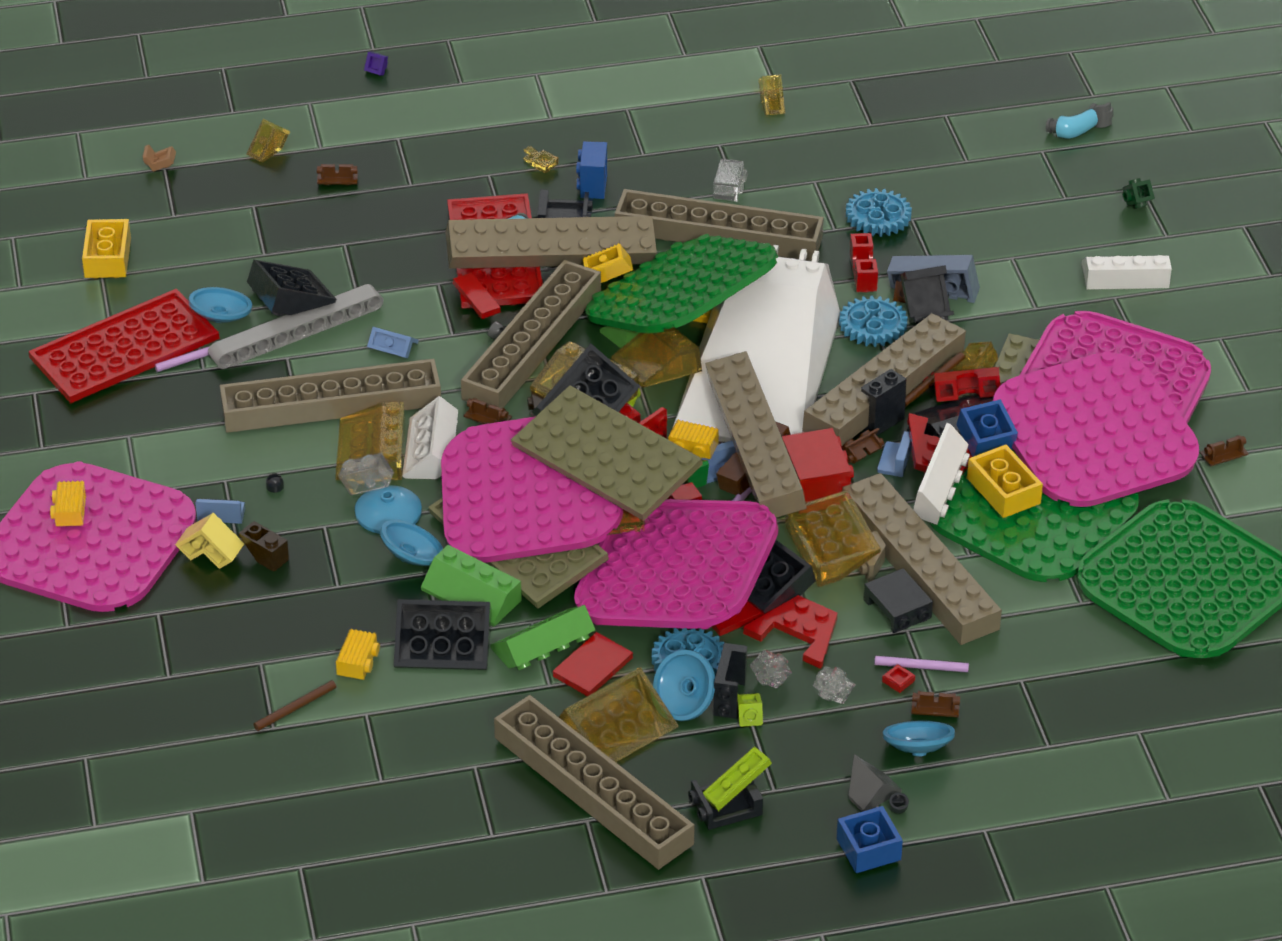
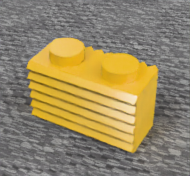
M619 243L583 258L585 267L601 272V283L633 270L631 257Z
M678 419L668 436V440L700 458L711 459L719 443V433L717 427L697 425L696 423L693 424L692 422H684Z
M84 481L57 482V490L52 491V502L55 505L50 507L51 519H55L56 526H83L86 504Z
M357 629L349 630L336 660L337 675L365 679L366 673L372 671L373 657H377L380 650V643H377V635L375 633L362 632Z

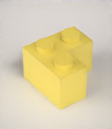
M212 513L189 526L175 545L190 561L204 553L220 569L234 560L244 546V543L219 517Z

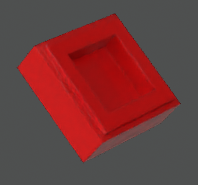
M899 664L882 676V682L899 693L915 681V675Z

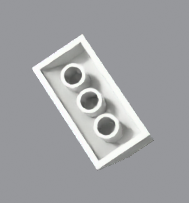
M1169 256L1085 257L1082 260L1086 289L1169 288L1172 268Z
M440 396L410 417L402 474L405 479H438L442 476V454L448 443L456 437L458 409Z
M949 423L945 425L921 482L913 509L921 519L936 525L940 517L945 518L949 507L946 502L947 500L952 501L956 490L953 485L954 483L959 484L963 473L960 468L961 466L966 467L970 454L966 453L969 444Z

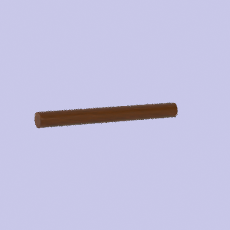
M959 352L935 373L951 371L965 359V355ZM934 373L906 395L905 407L935 384Z
M331 680L253 723L256 731H260L336 689L335 682Z

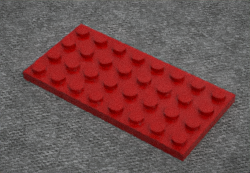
M528 194L447 200L449 220L507 219L515 216L517 213H524L528 218H532ZM540 266L456 268L457 277L472 272L499 306L526 304L543 285ZM460 293L461 308H472Z
M174 289L28 352L29 358L64 397L70 403H73L154 368L157 363L191 352L220 339L219 332L210 322L198 315L190 307L189 301L177 289Z

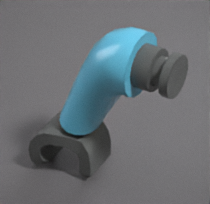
M1111 102L1104 105L1092 103L1089 110L1075 116H1060L1058 119L1048 118L1046 131L1050 133L1053 131L1058 137L1071 139L1084 134L1094 126L1097 128L1110 126L1114 116Z

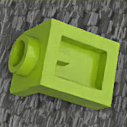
M760 693L738 695L739 725L741 727L763 724Z

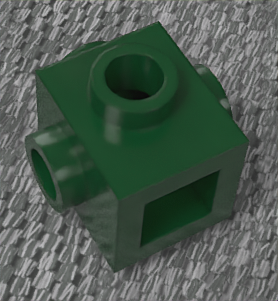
M1140 178L1128 181L1129 185L1122 187V195L1127 203V207L1135 205V208L1147 206L1148 201L1155 199L1150 179L1141 181Z

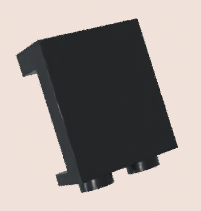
M540 190L538 218L592 217L593 199H589V192H585L584 201L549 199V190Z
M946 265L900 274L909 323L916 322L917 325L931 313L946 321L949 320V316L954 315V311L950 310L944 274H947Z
M889 369L861 387V392L870 398L869 423L863 431L870 430L871 432L879 428L876 434L878 436L905 419L907 378L893 369Z
M904 568L864 585V601L868 606L874 603L877 604L890 619L891 631L893 633L925 622L932 617L933 601Z
M724 643L714 681L713 716L737 718L738 685L745 686L747 676V646Z
M696 780L691 781V790L688 791L690 803L692 805L695 804L698 818L701 822L704 821L708 830L763 815V797L754 781L748 784L719 811L707 802L703 794L710 785L700 787Z

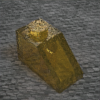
M781 74L761 76L758 81L760 99L765 115L785 114Z
M263 119L248 149L247 155L260 162H265L283 148L290 131Z

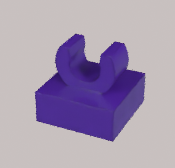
M369 51L364 71L384 75L385 69H387L388 56Z

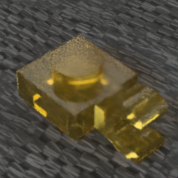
M531 146L524 149V152L528 155L523 160L545 174L558 165V157L545 150L538 152Z

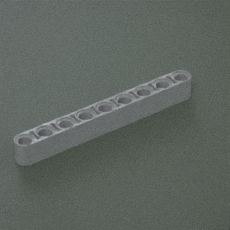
M366 284L334 296L337 299L336 303L294 315H285L217 341L209 347L208 355L219 368L226 369L376 311L382 306L384 300L372 285Z

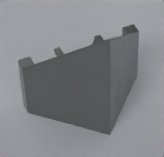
M854 754L848 799L861 812L870 810L889 800L894 793H902V789L888 775Z

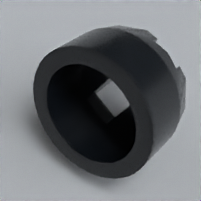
M277 473L270 474L266 479V489L272 493L283 490L284 481L281 475Z
M894 793L891 795L889 807L893 813L902 814L908 808L909 799L905 794Z

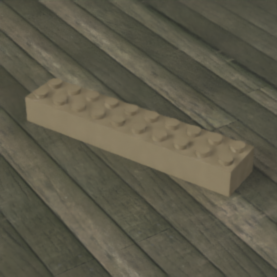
M628 189L623 190L615 211V217L652 216L655 239L684 243L697 239L704 234L738 240L744 239L751 242L770 243L772 246L779 245L778 256L799 259L801 250L807 249L805 261H812L814 251H819L823 237L824 217Z
M652 216L448 220L445 231L449 269L559 266L563 260L584 265V257L591 256V254L598 253L603 249L606 250V248L613 247L618 243L629 254L632 264H642L651 261L657 254Z
M563 260L461 379L462 400L468 401L469 398H477L480 401L486 402L487 407L492 404L504 408L585 311L587 304L593 299L592 295L601 291V272Z
M931 313L804 411L802 431L810 432L833 428L836 436L840 437L841 446H843L866 428L869 423L870 398L861 392L862 386L889 369H893L907 378L906 395H908L926 377L931 376L932 372L935 373L955 355L964 351L966 330Z
M747 351L705 363L711 388L756 502L767 506L775 517L807 509L802 486Z
M426 359L220 385V393L227 433L424 408L438 396L441 397V386L435 360Z
M881 473L843 487L842 508L864 533L878 531L886 545L885 558L896 571L904 568L933 601V614L960 645L1000 630L1002 612L1000 607Z
M531 695L494 718L495 739L658 870L694 845V824Z

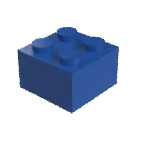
M583 141L582 149L578 150V161L581 162H577L576 173L580 177L577 178V190H580V198H584L585 192H589V198L605 199L607 142Z
M1001 399L960 410L956 425L963 439L969 444L968 449L972 457L1003 445L1013 449V442L1016 441L1018 432Z
M883 806L837 820L836 839L856 873L901 860L903 840Z

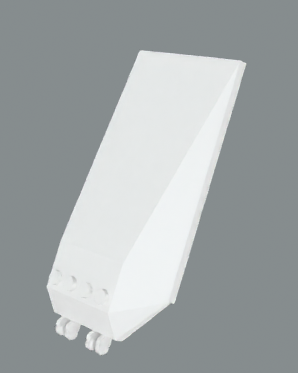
M773 245L778 255L779 245ZM807 249L801 250L799 260L784 257L776 258L777 264L768 273L712 308L674 425L679 419L680 421H688L697 425L717 427L719 441L728 442L732 440L711 388L705 363L747 351L774 420L789 426L791 435L804 433L802 431L804 411L816 402L840 317V309L829 265L818 262L819 251H814L812 261H805Z

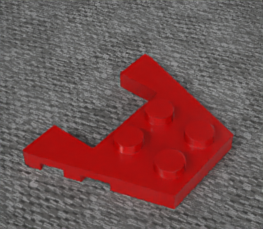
M909 413L907 423L910 429L909 437L912 442L911 450L914 469L926 472L940 438L924 434L928 418ZM967 449L966 453L970 454L969 458H971L972 455L969 449ZM968 462L966 467L961 466L960 470L963 471L962 475L968 469Z
M797 595L745 625L743 634L761 642L773 628L783 631L811 644L803 654V661L821 669L837 622L838 613Z

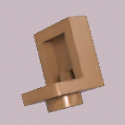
M147 145L144 149L143 161L153 172L161 168H168L174 163L176 151L171 146L154 152L151 146Z

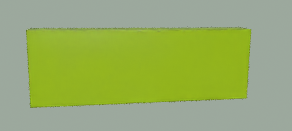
M754 746L703 792L707 802L719 811L772 764L771 760Z

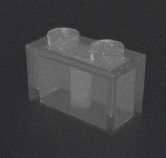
M720 159L714 180L713 199L737 201L739 194H743L744 182L747 180V170L744 169V161Z
M378 453L345 461L338 477L349 494L355 495L388 487L394 471L383 454Z

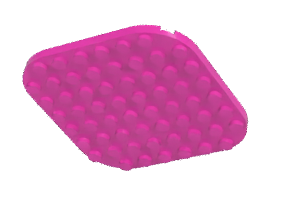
M1075 311L1074 315L1065 316L1062 314L1049 323L1020 375L1105 351L1124 354L1141 361L1151 371L1188 424L1208 385L1211 364L1203 356V351L1186 340L1091 311Z
M1105 351L1016 376L1004 382L997 389L993 401L1001 399L1018 432L1017 439L1013 442L1012 448L1020 460L1042 482V492L1055 501L1060 499L1070 502L1069 506H1094L1179 480L1192 471L1198 458L1199 444L1194 432L1156 378L1141 361L1124 354Z
M535 417L471 426L454 437L442 454L443 521L447 544L484 563L593 546L605 540L607 534L613 529H617L622 520L623 509L512 446L511 439Z
M81 461L44 470L31 483L0 522V583L91 611L109 612L115 611L114 607L123 605L129 607L146 596L180 549L175 544L185 530L196 523L194 504L180 490ZM84 481L86 504L83 526H56L55 519H51L50 507L55 505L52 502V491L57 490V482Z
M666 499L644 521L624 510L622 520L617 529L609 532L607 538L599 543V546L608 553L609 560L581 578L575 590L574 599L576 606L585 605L592 623L595 625L708 629L713 625L726 621L741 612L755 586L778 536L776 517L769 511L767 506L751 501Z

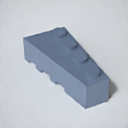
M973 255L893 256L887 270L891 288H895L896 280L901 281L900 274L904 272L946 265L947 274H944L949 299L957 300L959 297L967 299V302L975 303L980 289Z

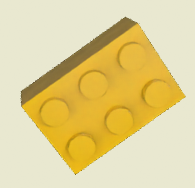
M129 219L87 220L82 255L85 278L126 277L131 243Z
M1007 445L969 458L967 479L1002 518L1041 504L1042 482Z

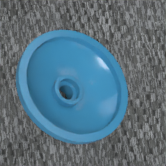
M201 288L195 290L189 296L190 307L198 315L216 323L240 320L250 314L252 310V302L247 296L227 288Z
M383 485L370 489L357 500L355 505V516L358 523L365 529L380 534V529L386 521L401 520L416 524L422 513L421 501L418 496L412 491L396 485Z
M389 520L380 529V536L384 545L395 557L408 564L430 566L433 558L443 549L440 542L432 534L406 521Z
M679 650L668 655L659 665L653 681L654 699L661 712L667 717L678 721H688L700 716L710 705L715 692V675L711 664L703 655L691 650Z
M933 721L902 722L888 726L883 730V738L888 744L901 751L912 753L913 756H925L927 752L940 749L955 737V729L952 726Z

